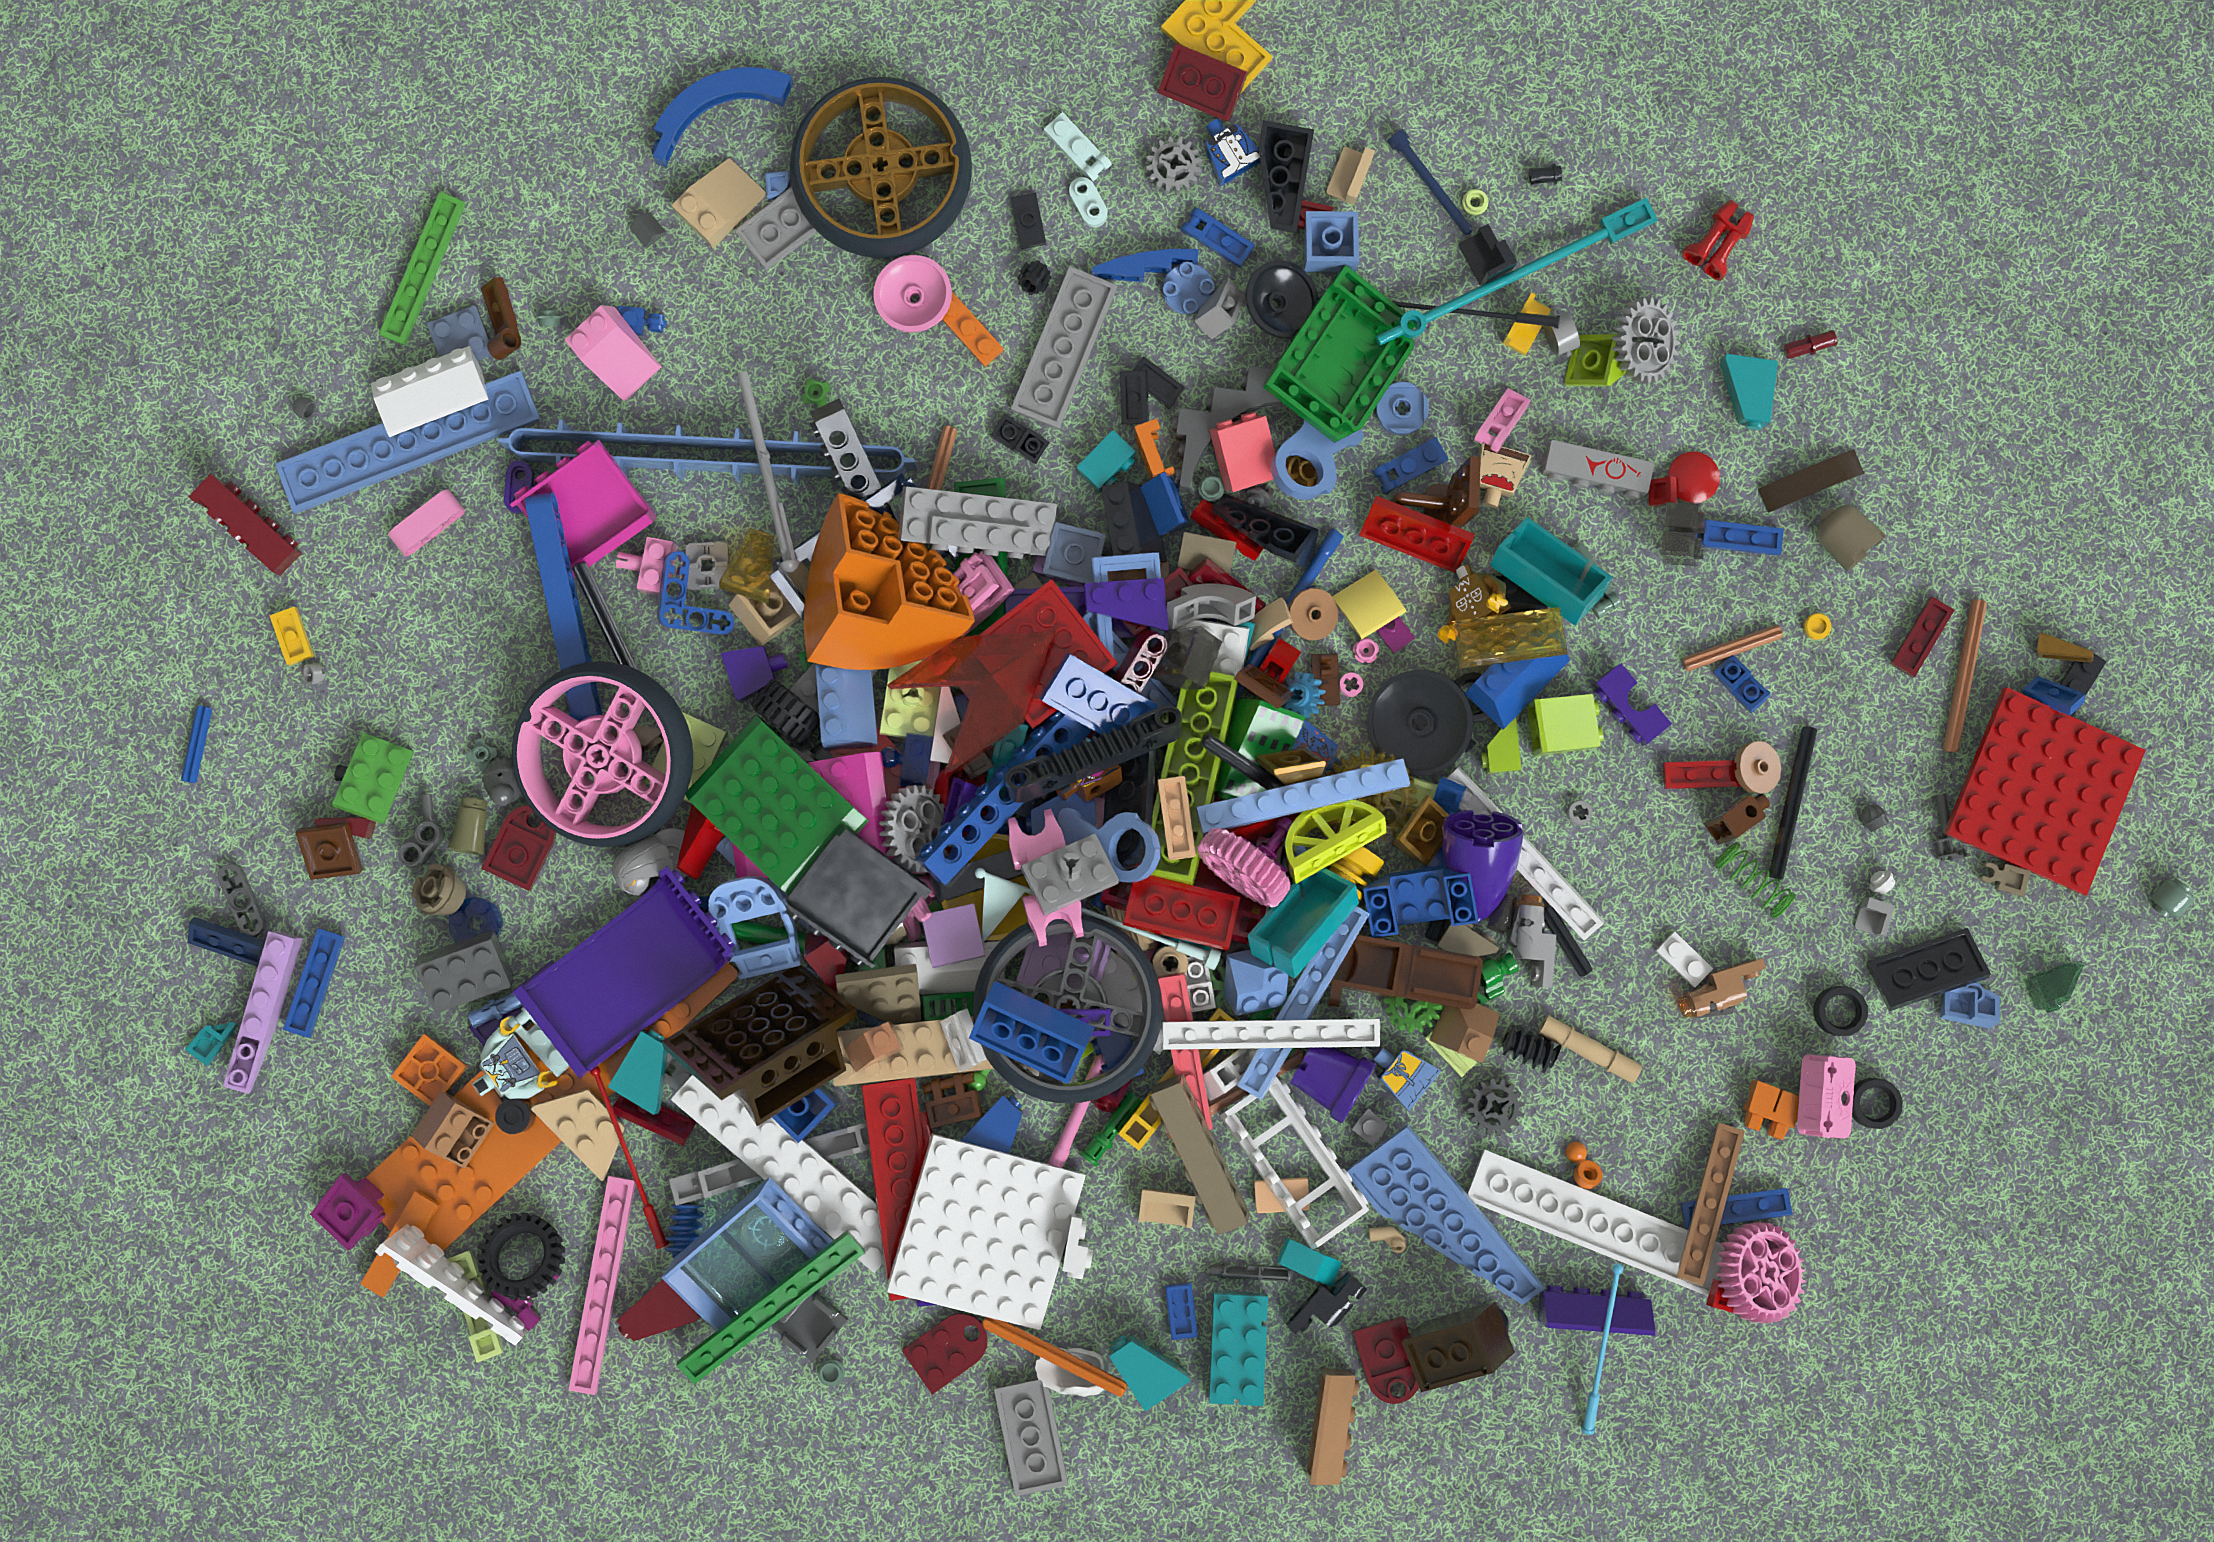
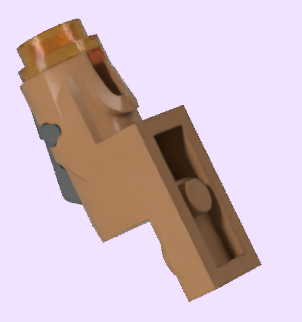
M1763 958L1753 959L1709 973L1707 977L1710 985L1707 983L1692 992L1684 993L1683 997L1678 998V1005L1683 1017L1694 1019L1733 1014L1735 1005L1740 1004L1747 997L1741 976L1744 977V980L1760 976L1759 971L1766 969Z

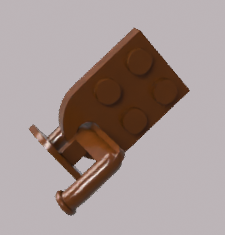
M1470 456L1452 474L1449 485L1433 484L1426 490L1425 494L1400 491L1390 501L1399 505L1424 508L1425 515L1462 528L1478 514L1480 509L1481 457Z

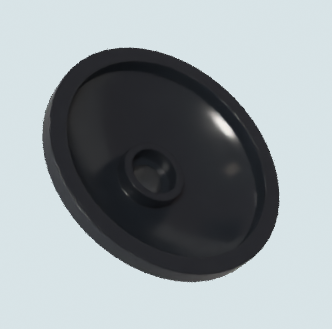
M1283 260L1270 261L1257 268L1249 278L1245 291L1247 310L1254 323L1265 333L1277 338H1293L1319 300L1317 289L1310 276L1296 264ZM1272 301L1277 303V308L1273 306Z

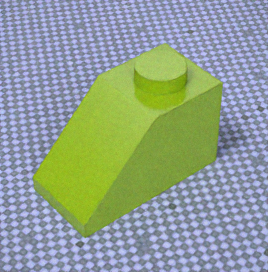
M1516 717L1504 730L1500 728L1484 747V753H1480L1481 768H1486V774L1521 770Z

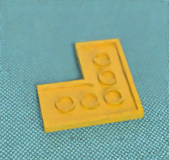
M1185 0L1161 26V31L1175 43L1249 72L1241 93L1269 64L1273 57L1236 25L1257 0Z

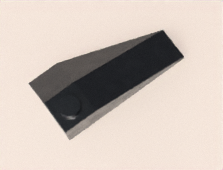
M1263 120L1258 149L1270 229L1292 233L1297 232L1315 129Z

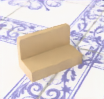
M1344 147L1326 194L1355 205L1375 150L1365 147L1364 152L1361 153Z

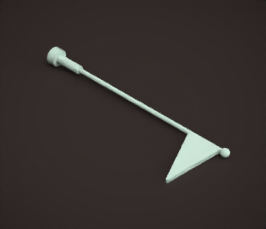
M977 868L975 876L977 878L985 877L982 943H984L1023 893L1031 895L1033 893L1030 888L989 874L983 868ZM1081 907L1082 913L1102 919L1115 926L1175 947V951L1203 960L1204 967L1215 970L1219 962L1220 949L1210 947L1209 951L1180 940L1177 943L1144 930L1124 926L1123 922Z

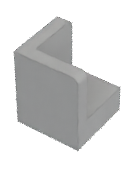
M1870 897L1862 898L1854 928L1876 936H1886L1895 905Z

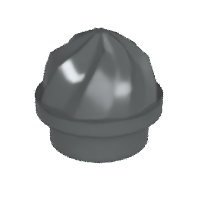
M1879 805L1866 806L1861 814L1863 826L1868 827L1870 832L1883 827L1889 822L1886 817L1888 813Z

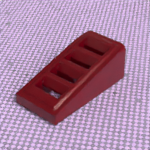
M363 817L319 818L314 821L315 826L348 822L352 835L366 839H372L376 822Z

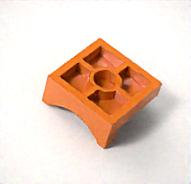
M1157 418L1134 426V439L1150 480L1163 472L1169 475L1175 472L1173 467L1164 469L1154 441L1159 439L1157 431L1160 430Z
M425 1033L391 1077L428 1106H431L441 1090L446 1093L450 1091L469 1065L454 1055L455 1052L448 1050L447 1046L440 1044Z

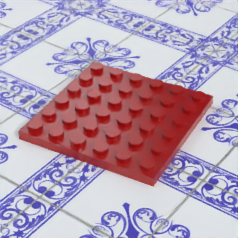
M2008 687L2002 688L1943 834L2017 867L2031 871V873L2071 891L2087 896L2146 750L2079 719L2051 709L2048 705Z

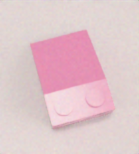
M600 305L565 339L578 358L623 401H626L662 368L614 306Z

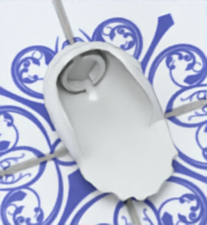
M1060 1348L1110 1373L1106 1359L1095 1351H1088L1082 1348ZM1041 1357L1039 1360H1036L1035 1370L1038 1380L1042 1381L1044 1387L1060 1394L1086 1397L1097 1395L1104 1390Z

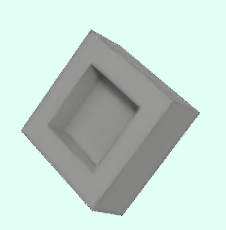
M1367 1108L1351 1130L1373 1146L1389 1125Z

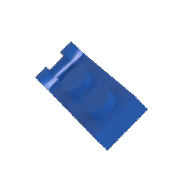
M1194 207L1188 222H1184L1181 226V232L1194 238L1241 269L1255 248V244L1201 209ZM1199 223L1206 225L1202 231L1196 228Z
M1437 437L1390 462L1377 467L1372 472L1375 478H1379L1382 483L1381 489L1384 494H1387L1447 462L1449 459ZM1394 470L1398 477L1394 480H1391L1388 472Z

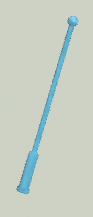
M1616 1263L1612 1267L1614 1277L1593 1390L1588 1396L1584 1423L1581 1427V1431L1587 1435H1592L1595 1432L1594 1424L1600 1398L1598 1388L1619 1275L1623 1272V1266L1620 1263Z

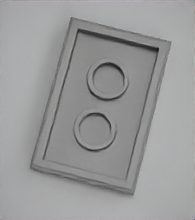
M792 186L734 230L766 271L818 233L802 214L796 202Z

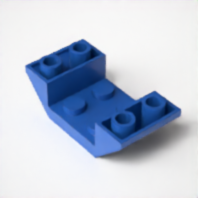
M1442 865L1389 873L1363 887L1373 938L1399 934V926L1449 918L1451 919L1452 926L1479 923L1470 873L1454 872ZM1468 876V883L1460 877ZM1456 885H1462L1463 888H1458Z

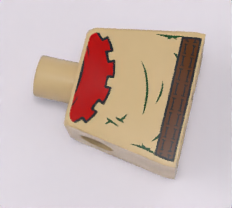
M1482 443L1478 457H1481L1480 489L1486 491L1482 504L1498 508L1501 495L1511 497L1514 494L1531 459V455L1501 447L1499 452L1496 453L1490 449L1491 446Z

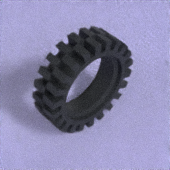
M522 1212L521 1216H519L517 1213L510 1214L511 1219H507L505 1216L500 1218L501 1224L499 1226L493 1223L490 1226L493 1230L491 1234L485 1232L483 1238L486 1239L485 1244L479 1243L478 1247L482 1254H477V1261L481 1263L477 1267L478 1271L483 1274L481 1276L483 1281L500 1295L512 1300L516 1298L527 1300V1296L533 1299L538 1297L537 1292L540 1291L544 1294L548 1291L546 1286L549 1283L552 1286L556 1283V1280L553 1279L555 1274L561 1275L562 1269L559 1268V1265L565 1264V1258L562 1256V1253H565V1247L561 1244L563 1240L557 1234L558 1231L544 1219L535 1214L531 1216L528 1213ZM531 1233L537 1235L544 1248L543 1260L537 1271L521 1280L506 1278L499 1267V1254L504 1244L518 1234Z

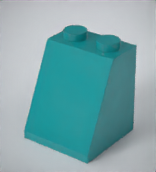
M1123 1334L1110 1343L1112 1345L1109 1349L1110 1359L1145 1412L1190 1382L1189 1373L1185 1368L1133 1335L1125 1337Z

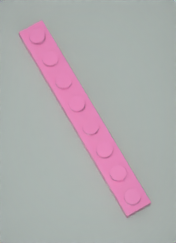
M608 1176L569 1391L592 1395L597 1394L636 1183L633 1179Z

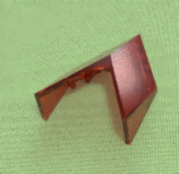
M1055 632L960 636L887 684L890 689L960 686L970 701L947 765L949 773L960 771L1024 723L1028 705L1034 695L1046 660V654Z

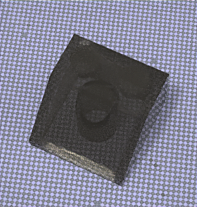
M1201 626L1169 629L1163 636L1167 642L1166 652L1150 678L1186 690L1204 689L1209 681L1213 665L1218 658L1222 641Z

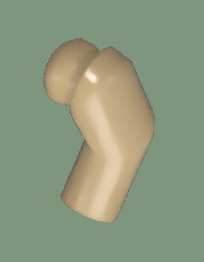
M1386 1226L1368 1229L1370 1242L1384 1240L1395 1253H1402L1406 1249V1239L1395 1227Z

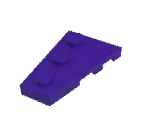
M1164 578L1085 583L1083 585L1086 612L1133 622L1137 625L1148 626L1165 632L1169 631Z

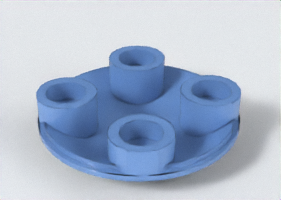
M1186 261L1176 265L1166 274L1162 292L1166 303L1171 309L1180 314L1192 315L1198 313L1200 307L1214 293L1215 285L1210 274L1203 267Z

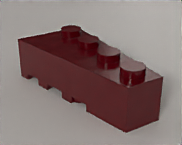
M209 474L188 497L194 503L207 508L208 511L206 513L213 520H216L222 526L226 525L228 527L227 532L241 544L245 543L247 545L245 548L273 573L281 576L302 554L296 548L299 543L289 534L283 536L277 530L280 526L271 517L267 516L264 518L258 513L261 508L250 498L247 501L240 496L242 490L232 481L226 483Z

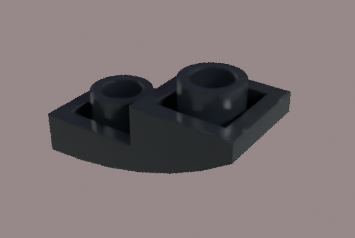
M1006 414L1002 415L990 434L991 438L1034 464L1038 462L1050 443L1030 428H1025Z

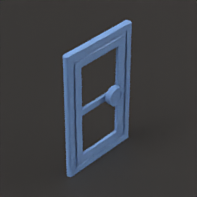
M1159 552L1091 558L1093 583L1108 582L1107 571L1142 568L1146 570V579L1161 578ZM1096 614L1098 638L1118 662L1112 669L1119 668L1127 653L1114 654L1111 618ZM1150 627V629L1157 631L1166 639L1165 631ZM1157 638L1151 639L1152 647L1156 645ZM1167 649L1158 665L1168 664ZM1143 661L1136 662L1134 667L1143 666Z

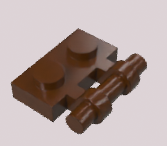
M974 1072L965 1074L955 1073L953 1077L946 1079L935 1078L930 1083L922 1085L925 1095L930 1093L934 1095L933 1101L925 1102L931 1129L983 1116L978 1090L967 1092L966 1084L975 1082ZM956 1088L957 1095L945 1097L944 1091L946 1089Z

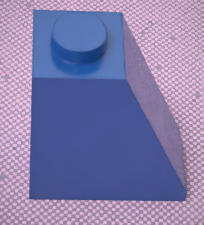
M1074 793L1067 800L1057 796L1031 810V817H1026L1027 833H1032V836H1035L1043 831L1045 828L1044 810L1047 809L1052 810L1057 823L1059 812L1064 808L1078 810L1084 820L1096 826L1095 798L1086 802Z
M1003 1095L960 1141L1009 1154L1023 1114L1020 1110L1023 1105L1012 1095L1008 1098Z

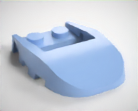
M758 876L741 877L723 882L714 889L709 898V912L718 923L715 926L716 930L720 935L726 933L735 944L731 948L734 951V956L729 962H735L740 970L738 977L740 980L800 966L801 964L795 920L785 913L787 908L783 904L784 898L777 886L772 881ZM780 912L789 935L788 939L740 950L731 923Z

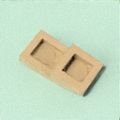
M1282 597L1264 607L1255 614L1253 619L1249 620L1256 623L1249 649L1252 651L1274 639V632L1293 623L1286 601Z

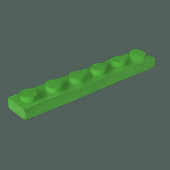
M439 192L379 332L381 337L406 346L466 205L464 201Z

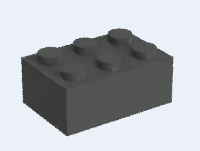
M494 929L418 956L414 966L435 1014L512 986L514 978Z

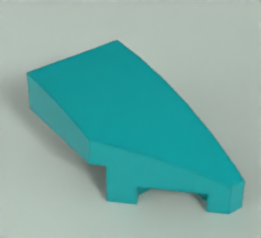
M228 1022L227 1024L204 1026L185 1048V1051L208 1067L238 1025L235 1022Z

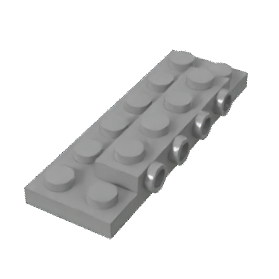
M903 487L898 540L932 544V549L948 551V546L958 547L957 552L973 553V549H983L982 555L998 556L999 551L1008 552L1007 557L1023 559L1024 554L1047 556L1056 519L1057 504Z

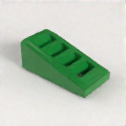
M974 991L919 996L921 1022L944 1020L953 1015L951 999H955L957 1013L962 1010L961 998H966V1008L969 1011L970 1017L973 1016ZM940 1000H944L945 1015H941ZM929 1001H933L934 1016H930Z

